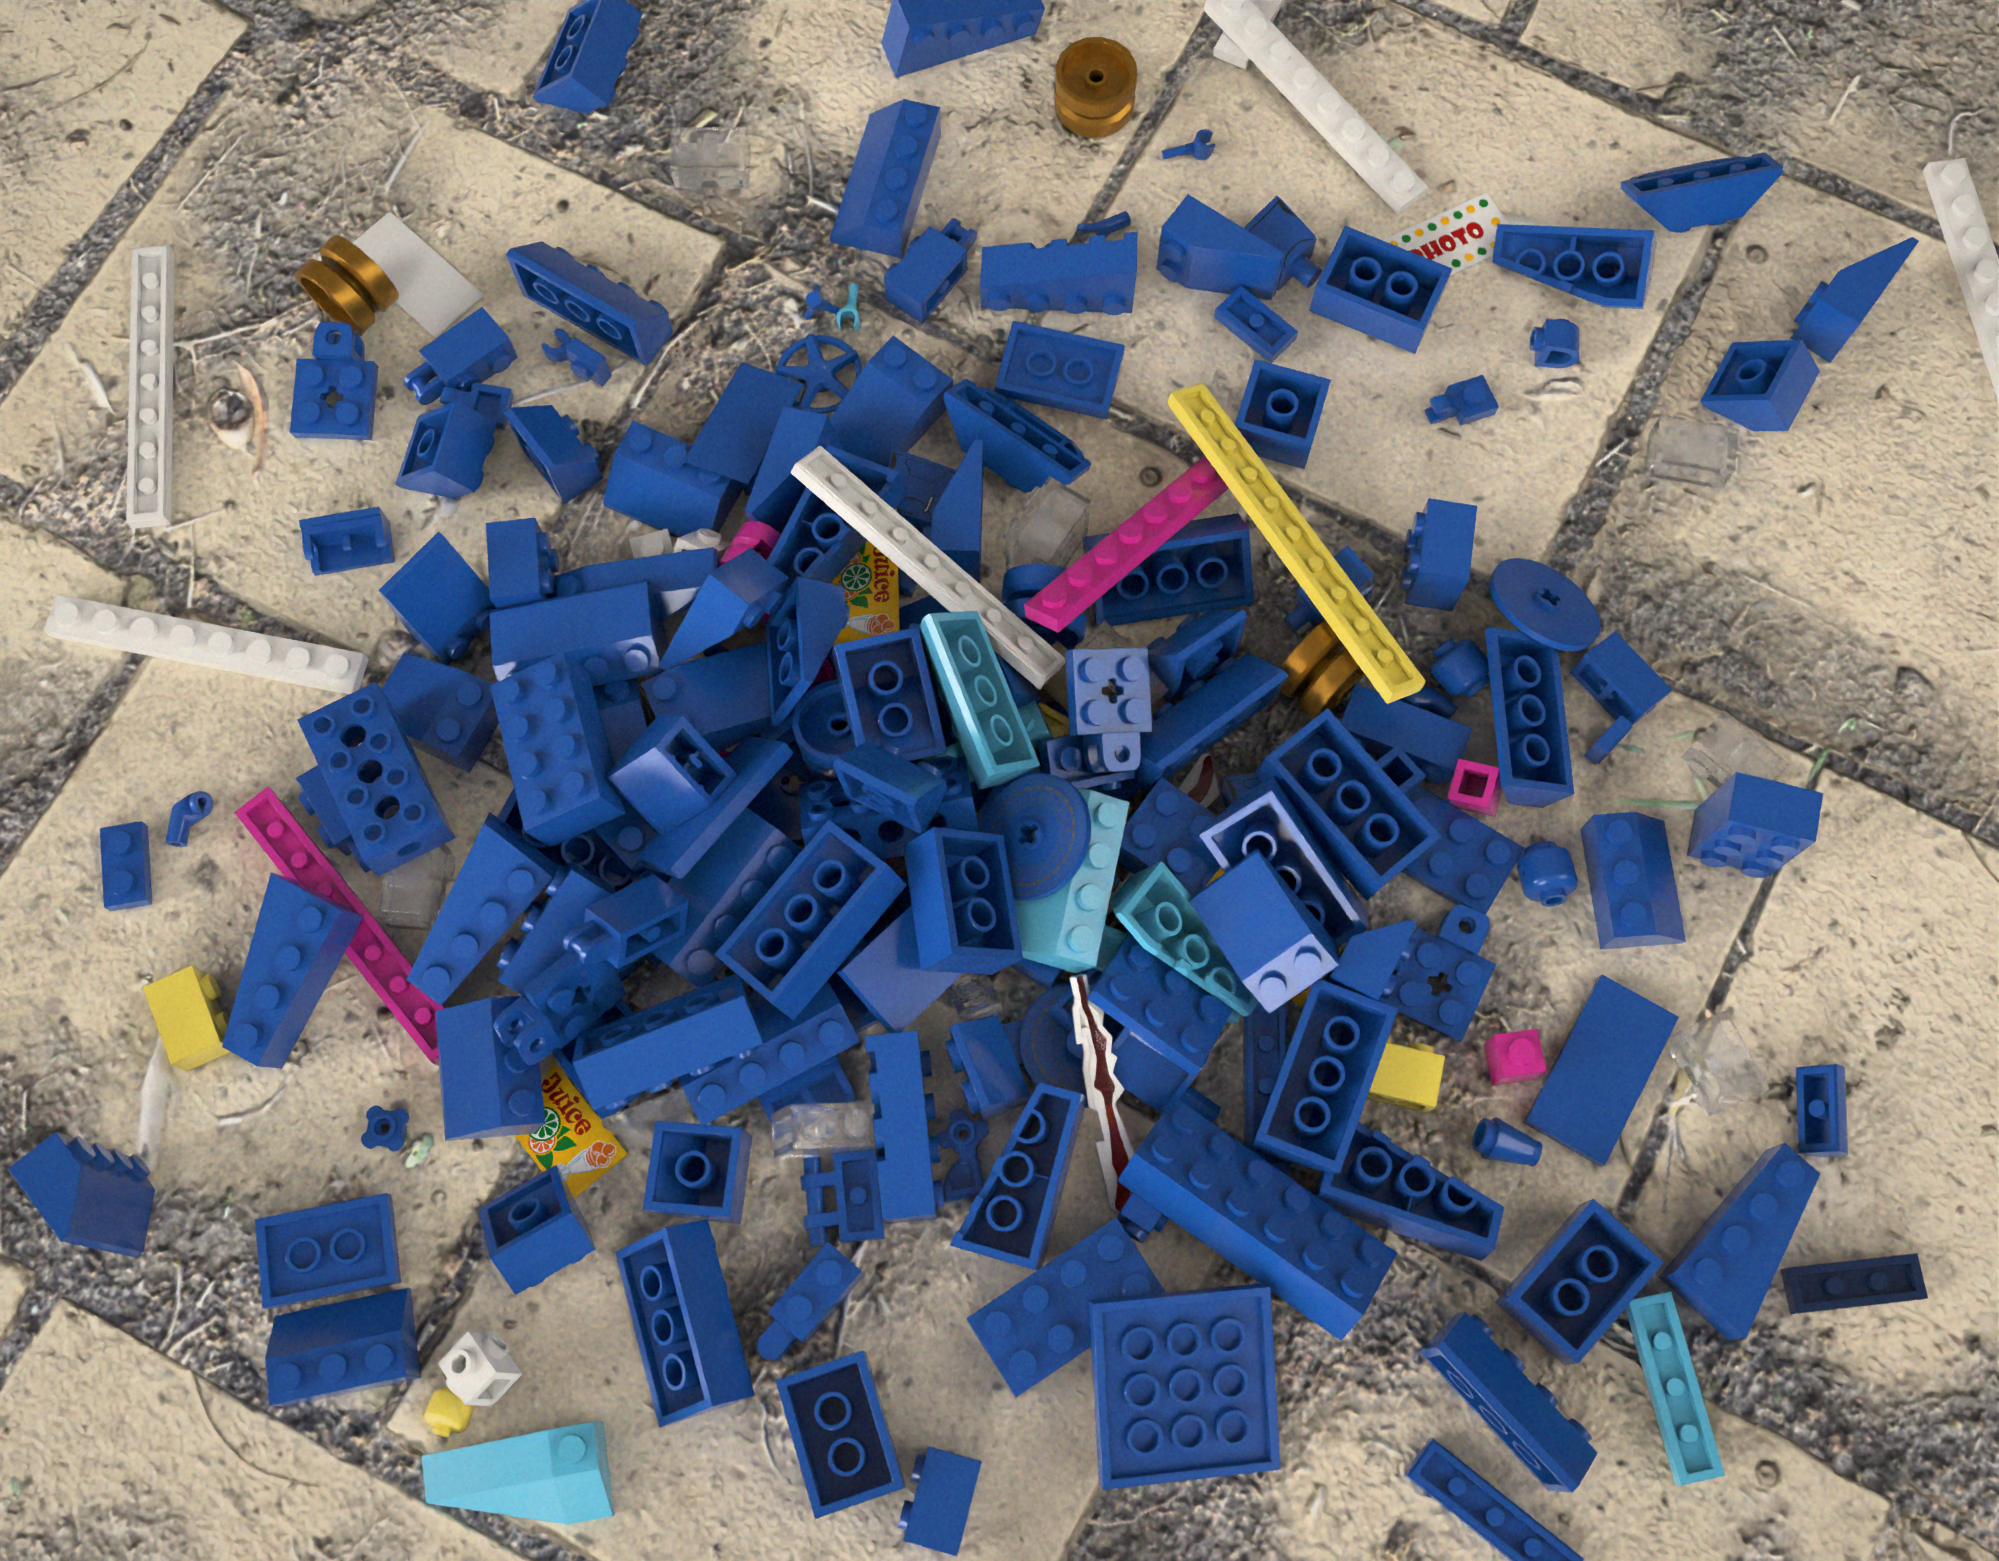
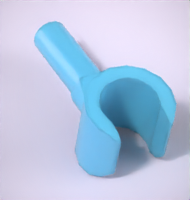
M857 284L850 285L847 304L836 315L840 331H842L843 321L847 318L854 319V332L860 330V318L856 311L859 290Z

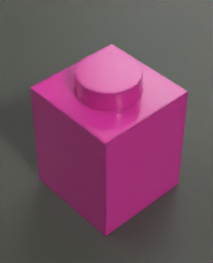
M1458 758L1447 799L1453 806L1459 809L1495 817L1502 794L1499 768Z
M1537 1029L1495 1034L1483 1044L1492 1086L1532 1081L1547 1072Z

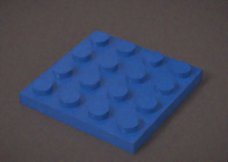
M1258 1283L1089 1300L1099 1485L1103 1490L1281 1470L1271 1287L1269 1285Z

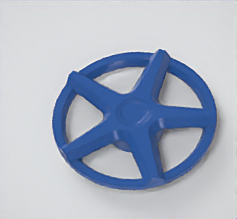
M808 334L806 338L795 342L787 348L776 366V374L783 377L805 380L806 385L800 401L797 402L795 400L792 405L793 407L824 414L835 411L841 401L829 407H810L817 393L830 390L843 400L849 389L836 378V372L853 362L857 379L862 371V364L857 351L844 341L831 336ZM819 344L833 345L843 350L845 354L826 361L822 356ZM807 346L809 361L807 365L786 366L788 360L795 352Z

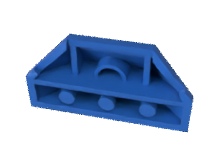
M1766 153L1753 154L1750 157L1737 156L1709 160L1640 174L1629 180L1622 181L1621 190L1667 230L1683 233L1689 231L1691 227L1706 224L1722 225L1727 220L1743 217L1782 175L1783 166Z
M968 379L962 380L944 393L943 399L961 450L967 453L974 440H983V466L1002 477L1011 487L1027 493L1069 485L1090 469L1091 462L1084 458L1082 451L1071 439L1012 399L990 389L977 387L975 382Z

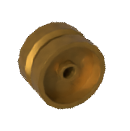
M1087 37L1071 43L1060 54L1056 64L1055 113L1062 125L1073 133L1088 138L1106 137L1120 131L1130 121L1135 106V90L1137 86V65L1135 59L1127 48L1119 42L1108 38Z
M333 235L320 248L322 261L309 259L296 272V279L309 297L335 322L349 323L354 333L362 336L375 323L373 310L386 312L398 299L399 293L385 272L368 255L349 240L339 235Z
M1326 620L1320 623L1302 640L1280 667L1289 676L1280 688V691L1286 697L1291 698L1305 690L1300 699L1299 708L1312 720L1327 708L1330 711L1333 710L1348 696L1365 674L1346 647L1343 648L1344 644Z

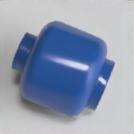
M1451 637L1432 652L1437 659L1431 664L1430 672L1451 697L1462 695L1467 699L1490 681L1488 658L1472 639L1465 638L1456 643Z
M1542 841L1531 844L1524 850V854L1517 861V871L1523 894L1531 901L1541 902L1546 907L1557 906L1567 900V895L1571 894L1577 887V875L1571 854L1566 848L1557 846L1555 842Z

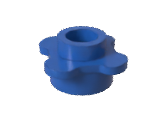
M377 1105L371 1107L366 1113L368 1126L367 1131L361 1137L362 1144L368 1149L381 1146L393 1152L400 1150L405 1144L406 1124L409 1122L408 1112L402 1108L388 1111L383 1110L382 1107ZM387 1124L389 1130L384 1133L382 1132V1127Z
M956 1109L950 1113V1123L947 1128L938 1134V1143L944 1149L951 1148L960 1155L961 1159L971 1160L976 1156V1150L979 1148L982 1138L987 1137L989 1128L983 1120L975 1121L967 1116L965 1110ZM961 1131L967 1132V1136L965 1138L959 1137V1133Z

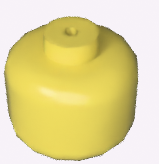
M446 1386L437 1389L432 1394L424 1414L425 1420L428 1424L434 1426L432 1432L439 1436L449 1437L451 1431L461 1433L467 1429L474 1405H465L461 1398L456 1396Z

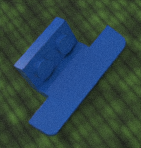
M1087 1018L1097 1058L1096 1070L1111 1079L1104 1058L1105 1037L1095 1027V1023ZM1073 1025L1066 1038L1067 1048L1072 1054L1083 1060L1082 1044H1076ZM1125 1026L1119 1030L1116 1036L1109 1032L1112 1036L1111 1053L1117 1057L1113 1073L1124 1089L1162 1114L1174 1097H1176L1210 1122L1217 1118L1221 1107L1190 1087V1084L1200 1071L1192 1077Z

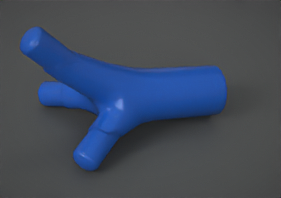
M1124 211L1095 223L1078 224L1077 231L1094 233L1097 236L1105 235L1107 238L1109 234L1130 226L1131 219L1129 214Z
M814 285L813 292L808 293L806 296V303L809 306L804 313V318L809 320L812 315L820 311L837 314L840 309L826 301L821 294L820 286Z

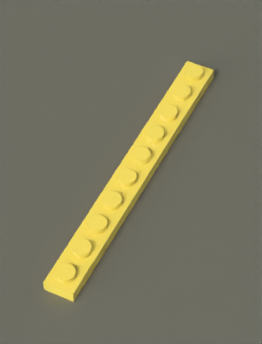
M1201 383L1171 392L1167 402L1168 406L1385 702L1389 704L1421 691L1426 680L1205 384Z

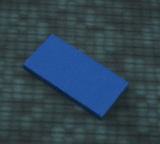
M746 735L724 759L737 776L714 804L668 834L660 835L657 833L635 858L645 868L678 879L683 878L790 759L793 751L785 742Z
M1600 975L1523 1123L1600 1167L1604 1166L1679 1017L1610 978Z

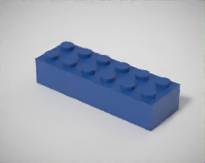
M1174 1097L1136 1150L1117 1180L1257 1282L1269 1285L1271 1292L1340 1341L1366 1312L1397 1255V1252L1176 1097Z

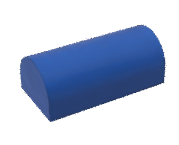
M1838 1064L1796 1067L1798 1153L1806 1156L1826 1158L1848 1156L1845 1067Z

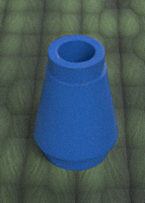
M1494 1117L1492 1120L1487 1118L1481 1119L1475 1129L1472 1148L1474 1151L1479 1152L1483 1159L1534 1167L1541 1157L1542 1143L1540 1141L1534 1140L1497 1117Z

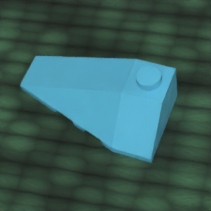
M1160 861L1130 876L1111 899L1110 904L1116 917L1140 945L1244 1017L1250 1015L1259 1001L1240 980L1190 903L1192 896L1167 866Z
M587 1422L422 1456L426 1503L566 1525L614 1516L604 1422Z

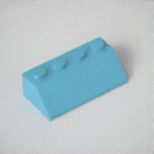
M978 611L930 613L923 617L919 626V632L926 662L929 664L937 684L938 696L945 704L951 719L953 733L960 742L967 759L968 771L975 780L978 789L1003 785L1039 767V761Z
M1086 789L1078 790L1084 797L1090 812L1091 838L1081 867L1062 889L1046 898L1035 901L1014 899L1023 958L1072 973H1079L1096 967L1130 803ZM1034 830L1031 834L1033 837V841L1031 844H1033L1037 840L1034 835L1036 830Z

